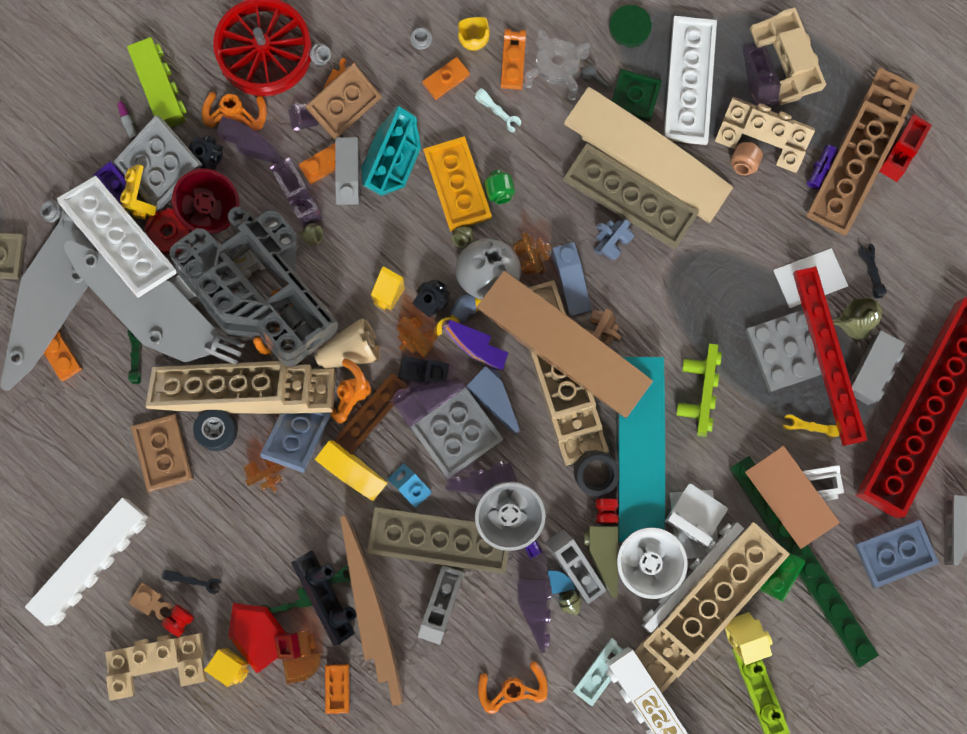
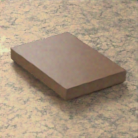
M353 63L304 107L330 137L335 140L379 101L382 95Z
M176 413L131 426L147 492L150 493L194 480Z

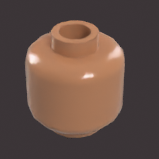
M752 142L740 143L735 148L731 158L732 167L740 175L755 173L763 157L762 150Z

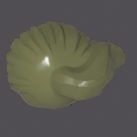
M853 299L845 308L841 317L832 321L834 325L840 326L849 337L862 340L867 338L871 329H874L880 323L883 310L876 299Z

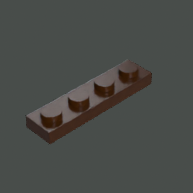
M391 373L337 435L334 441L349 454H354L410 388Z

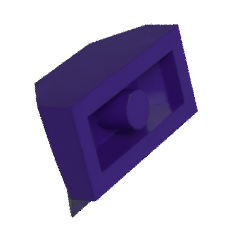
M110 161L95 172L93 176H96L121 205L120 197L123 190H125L127 181L122 172Z

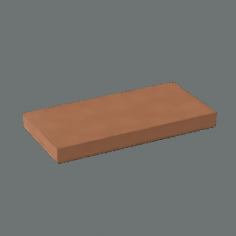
M784 445L745 471L800 549L840 523Z

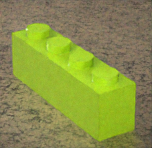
M152 37L128 45L127 49L153 115L160 116L166 124H169L170 128L186 122L184 114L187 111L183 101H178L176 95L179 94V90L175 82H171L169 79V75H172L167 62L163 63L161 59L164 53L160 44H155Z

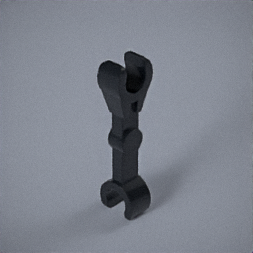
M869 244L868 249L870 253H866L863 246H860L858 254L867 265L868 274L873 284V296L876 299L882 298L886 295L887 290L885 285L881 283L878 268L874 261L875 247L873 244Z
M163 570L161 576L162 579L168 581H184L191 585L205 586L206 590L211 594L219 593V591L211 589V583L214 581L222 583L217 578L206 582L197 580L194 577H184L182 574L170 570Z

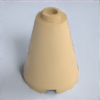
M364 318L357 320L317 349V353H315L317 364L327 369L342 367V361L345 358L353 361L356 365L380 360L379 345L375 346L374 339H376V336L368 321L364 320Z

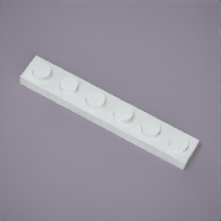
M738 522L732 523V525L726 524L719 532L722 536L716 542L712 540L709 546L704 549L706 554L701 559L697 557L690 564L689 568L691 570L685 576L680 587L672 594L658 600L660 605L655 611L651 609L642 618L645 622L641 626L647 632L652 633L744 530Z

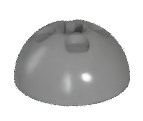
M485 238L470 243L460 253L455 266L456 277L461 287L468 294L480 300L484 298L503 271L519 282L521 278V265L518 256L510 246L496 239Z
M502 482L492 486L481 496L475 511V523L480 536L492 547L505 551L519 550L534 542L542 532L545 524V508L538 494L530 487L519 482Z

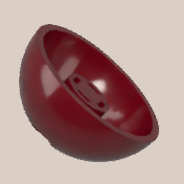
M196 169L184 174L177 181L172 192L174 214L178 221L190 231L204 229L210 235L220 233L230 226L228 219L229 211L240 206L239 196L233 183L223 174L211 169Z

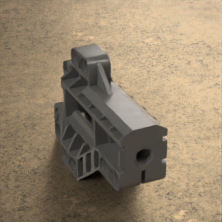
M235 207L228 214L230 228L235 235L226 238L221 245L204 229H196L176 242L170 249V256L175 263L177 274L204 305L208 314L227 337L259 336L284 366L293 367L302 361L306 355H310L323 345L325 341L331 339L338 330L337 321L295 273L296 234L278 212L270 210L254 219L248 211L241 209V207ZM269 222L277 223L274 227L267 226ZM196 238H204L205 242L197 243ZM284 238L292 240L288 244L281 243V240ZM177 250H187L178 258L175 257V253ZM249 250L282 287L279 292L266 301L233 263V261ZM237 288L239 292L234 295L232 291Z

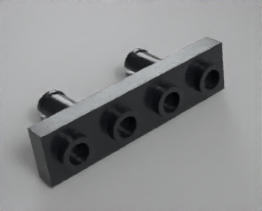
M313 550L292 561L291 564L333 646L340 645L355 634L350 622L356 618V611L353 607L343 609L328 581L335 574L334 568L330 564L321 567Z

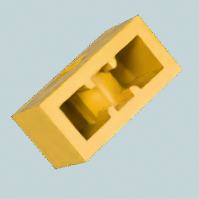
M229 648L217 650L204 671L229 687L243 682L249 673V670H247L249 663Z

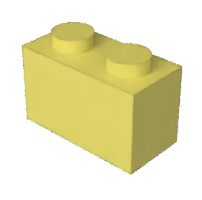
M749 612L734 617L725 627L729 643L745 665L772 655L770 649L772 639L768 631H763L760 621L758 619L755 620Z

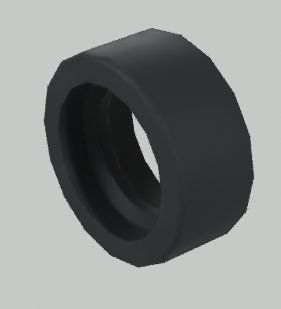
M598 450L588 451L581 455L576 461L573 471L575 481L581 490L588 495L596 497L613 491L618 484L620 476L619 467L614 459L607 453ZM595 460L605 462L610 471L608 479L599 486L589 485L583 476L587 464Z

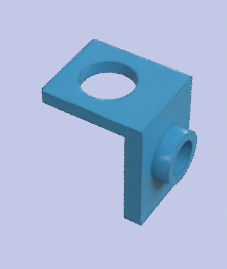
M404 463L388 477V480L414 508H417L432 493ZM406 472L401 480L396 481L399 474Z

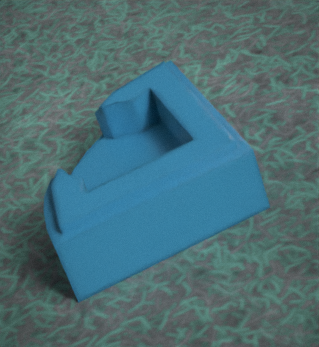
M547 571L552 594L575 590L574 584L568 576L559 571Z

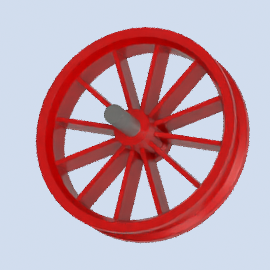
M280 0L243 1L227 11L216 27L213 49L220 69L225 78L234 87L254 96L281 94L300 82L311 63L310 49L312 43L306 23L293 7ZM260 12H274L266 34H264ZM256 13L258 27L252 31L242 18ZM280 14L291 20V22L272 35ZM239 21L253 40L229 32V30ZM296 27L300 29L303 37L280 40ZM225 38L247 45L223 49ZM304 45L301 57L279 49ZM247 54L230 68L227 67L224 61V57ZM277 55L298 64L288 73L274 56ZM255 59L246 80L235 75L237 71ZM272 60L285 77L270 82L267 61ZM260 61L264 62L267 83L252 82Z

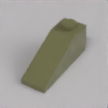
M590 526L588 527V532H584L583 535L584 546H587V551L610 598H618V527Z

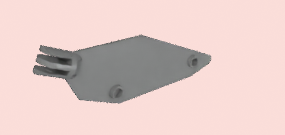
M63 208L59 223L21 278L0 384L1 388L6 391L10 390L34 368L88 287L72 265L64 249V243L71 240L95 250V246ZM93 258L89 262L90 265L93 263ZM20 356V359L15 362V358Z
M71 240L64 243V249L77 274L143 345L185 363L213 355L232 364H237V360L219 352L223 349L240 357L242 352L223 345L224 340L244 348L245 344L220 334L172 282L166 280L137 298L100 252ZM92 258H94V259H95L94 264L90 265V264H89L90 260H91Z

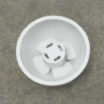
M644 528L632 533L623 542L618 553L617 567L621 580L630 591L644 598L658 599L672 594L680 587L687 573V556L680 541L671 533L659 528Z

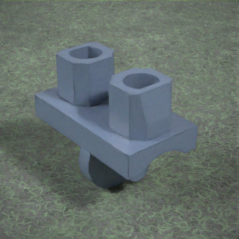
M626 219L623 222L617 221L615 225L610 220L606 225L598 223L596 229L599 233L596 239L601 242L594 249V252L597 255L604 254L609 259L615 260L621 253V250L615 245L616 241L619 239L623 244H628L635 236L628 228L630 223Z

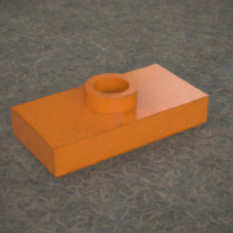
M456 57L423 80L422 83L432 97L437 100L468 78L470 72Z
M349 664L325 665V714L350 713Z

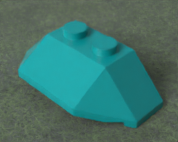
M397 106L378 128L361 166L362 185L380 196L405 187L421 150L420 137L416 125L417 118L400 106Z

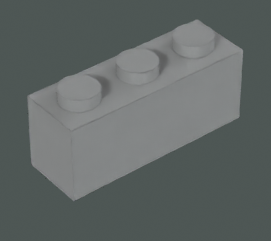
M882 330L873 335L850 380L856 399L867 405L880 401L885 392L882 389L885 382L888 383L895 372L892 370L895 363H898L904 355V351H902L905 345L904 342Z

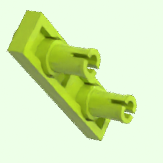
M709 344L708 357L705 361L684 358L683 372L703 374L705 380L702 402L699 405L678 402L677 416L697 418V421H699L697 436L707 437V431L712 432L714 418H709L710 409H715L716 396H712L713 387H718L719 374L715 373L716 365L721 364L722 352H718L717 344Z
M732 648L731 650L763 734H789L790 731L762 659L745 665Z

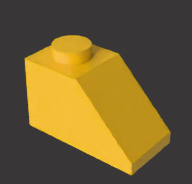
M383 266L371 293L372 300L374 301L373 304L382 310L387 308L392 311L405 290L403 277Z

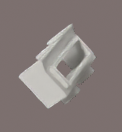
M840 465L803 471L809 481L832 477L834 489L817 491L821 497H824L825 501L839 499L838 494L844 493Z

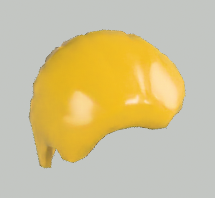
M471 17L461 20L458 23V40L462 46L472 51L485 47L490 37L487 18Z

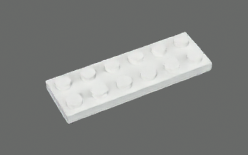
M674 16L664 126V137L671 142L707 145L717 20Z
M96 176L57 198L59 205L137 298L176 274V269Z

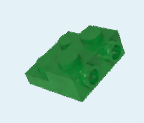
M788 552L790 555L759 589L782 603L805 564V560Z

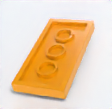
M465 136L424 148L423 152L449 231L452 232L457 227H468L492 219Z

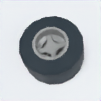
M223 410L203 411L198 415L193 426V433L197 442L211 451H221L230 447L235 441L238 432L236 421Z

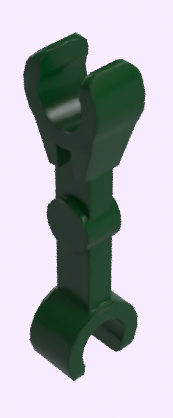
M128 330V336L132 345L130 353L131 370L128 373V380L132 384H140L141 372L139 365L141 358L140 346L142 343L136 337H133V333Z
M349 566L343 567L332 578L328 579L330 585L351 581V578L343 576V572L349 569ZM304 588L297 591L301 599L308 597Z
M305 597L294 603H285L274 608L268 605L260 606H267L270 612L274 613L291 610V608L295 607L305 608L313 605L309 597Z

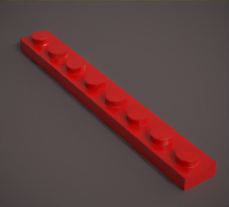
M817 266L796 270L793 272V277L842 446L867 441Z

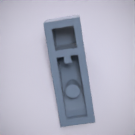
M572 242L554 247L551 257L569 317L590 312V302L575 243Z
M485 366L467 385V389L516 436L520 429L504 385L500 380L501 375L495 369L491 368L489 370Z

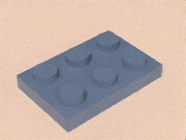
M331 413L280 414L261 451V458L305 473L331 418Z
M916 520L854 544L872 588H878L939 564L921 520Z

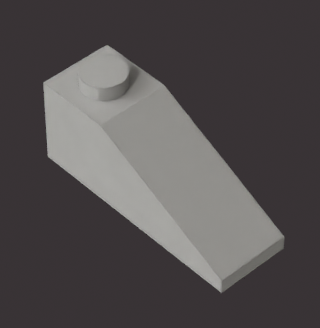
M358 137L336 138V205L361 204Z
M952 495L945 497V566H958L967 550V496Z
M564 529L545 542L556 561L571 579L587 604L607 591L574 539Z
M442 565L421 624L419 638L441 644L464 572Z

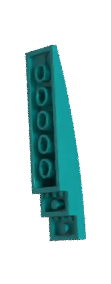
M622 357L653 382L627 418L616 412L617 466L619 467L620 474L617 484L618 542H624L632 533L644 528L665 530L664 357Z

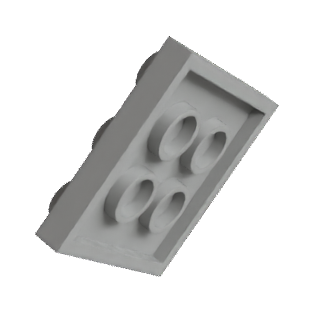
M157 115L154 116L113 162L124 176L131 166L138 164L144 166L138 192L150 205L156 206V211H160L170 201L177 181L184 174L199 169L202 166V163L181 139Z
M803 310L745 330L769 393L822 375Z
M465 385L459 387L408 424L448 480L504 441Z

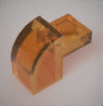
M310 630L298 632L301 657L283 660L286 684L309 679L318 672L322 665L323 652H313V649L316 648V640L314 634L310 635Z

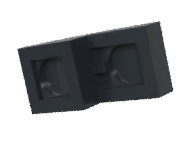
M402 356L398 378L446 386L449 363Z

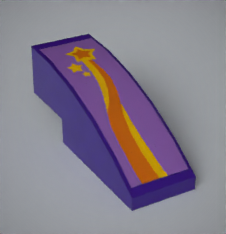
M451 320L443 322L442 327L449 337L471 358L489 368L503 370L509 352L488 345L491 338L490 335Z

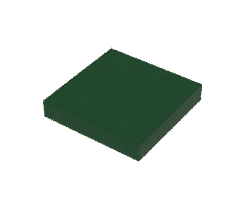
M620 69L611 101L636 118L650 122L662 80Z

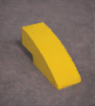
M334 440L328 441L315 458L328 471L372 501L377 498L388 484L354 454H349Z

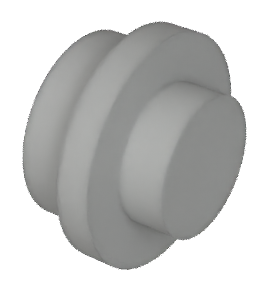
M417 28L411 34V44L417 49H426L432 43V35L425 28Z
M322 43L314 44L310 49L312 62L319 66L325 65L331 58L330 49Z
M46 201L40 209V215L49 223L56 221L62 212L61 206L57 201Z

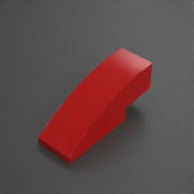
M913 114L887 154L879 172L898 182L906 172L914 156L918 153L932 125Z

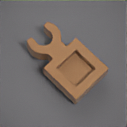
M145 583L140 584L129 601V604L146 615H151L155 611L156 617L160 620L166 618L162 614L164 607L170 610L174 607L169 602H160L163 595Z

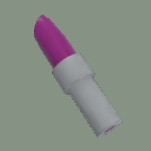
M119 101L117 107L121 116V122L127 131L130 141H133L137 136L133 125L134 122L123 101Z

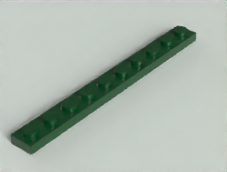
M750 456L746 457L729 468L775 541L786 551L805 560V564L798 577L856 667H862L879 656V654L809 546L806 545L800 549L745 473V471L755 465Z

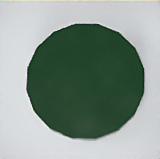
M636 5L621 6L614 11L609 23V32L612 39L617 44H622L629 48L640 46L646 42L652 28L649 14Z

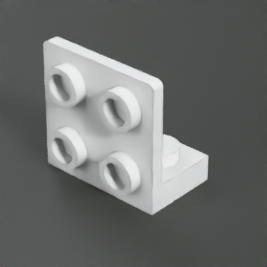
M688 484L665 522L702 547H707L713 539L711 535L728 508L694 485Z

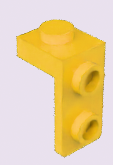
M140 164L131 166L127 170L125 175L127 182L120 201L125 211L132 213V217L145 219L155 215L156 206L136 200L144 167Z

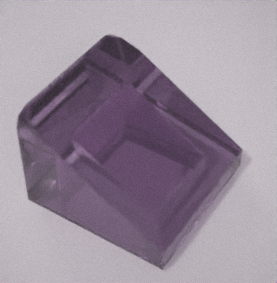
M294 104L289 109L288 113L292 130H301L318 125L316 119L304 107L307 104Z

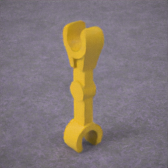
M791 414L784 417L793 421L792 426L783 425L785 430L805 429L810 432L825 433L832 437L840 436L836 425L826 426L816 424L815 422H806Z

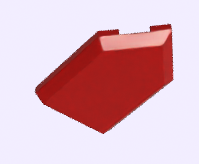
M233 603L228 637L254 671L258 673L278 658L274 635L287 632L267 606Z

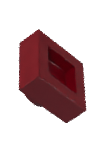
M279 633L274 635L278 659H296L301 657L297 633Z

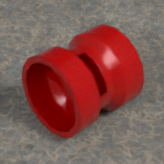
M596 499L595 507L598 509V514L595 516V523H619L618 515L616 514L618 500Z
M176 604L171 610L172 614L166 617L161 625L173 635L181 637L185 632V626L191 624L195 617L185 608Z

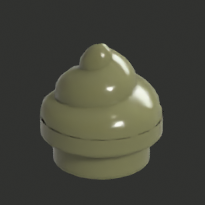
M309 223L302 229L299 236L306 244L315 246L317 243L322 242L323 230L321 226Z
M466 226L457 227L453 231V243L457 247L464 249L474 242L472 228Z
M574 590L563 593L559 597L561 610L569 614L578 615L582 606L581 596Z

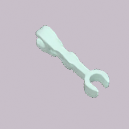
M480 88L476 92L475 99L479 103L490 107L496 115L505 120L508 131L515 132V128L510 123L516 122L520 126V118L507 115L499 105L493 102L484 89Z

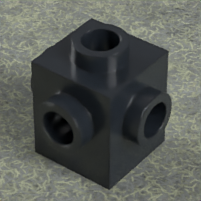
M205 135L204 138L195 136L189 145V150L202 163L200 168L215 171L217 164L222 159L224 146L217 144V139Z
M431 280L423 282L416 291L418 295L412 304L425 315L431 317L438 311L441 312L449 303L447 298L451 293L446 290V285L441 281Z

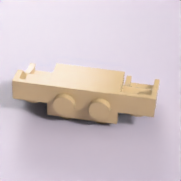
M796 8L784 10L772 18L750 27L757 48L773 43L787 79L776 82L772 86L779 105L800 100L802 96L824 89L826 82L818 65V57L816 53H813L810 37L805 33Z
M732 97L715 142L735 149L742 133L782 148L776 165L797 173L815 128L791 119L792 116L785 112H779V114L770 111L771 108L764 104L756 106Z
M202 633L173 639L171 634L157 637V642L148 643V639L134 641L133 647L105 652L108 669L106 681L109 701L135 696L134 676L178 667L181 686L206 681Z

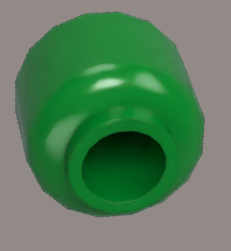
M502 170L492 171L489 174L490 176L484 181L488 199L495 202L496 205L510 202L515 194L512 176L509 173L502 172Z

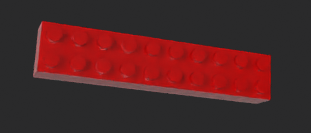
M967 297L957 301L951 309L855 494L858 498L894 518L906 516L967 397Z

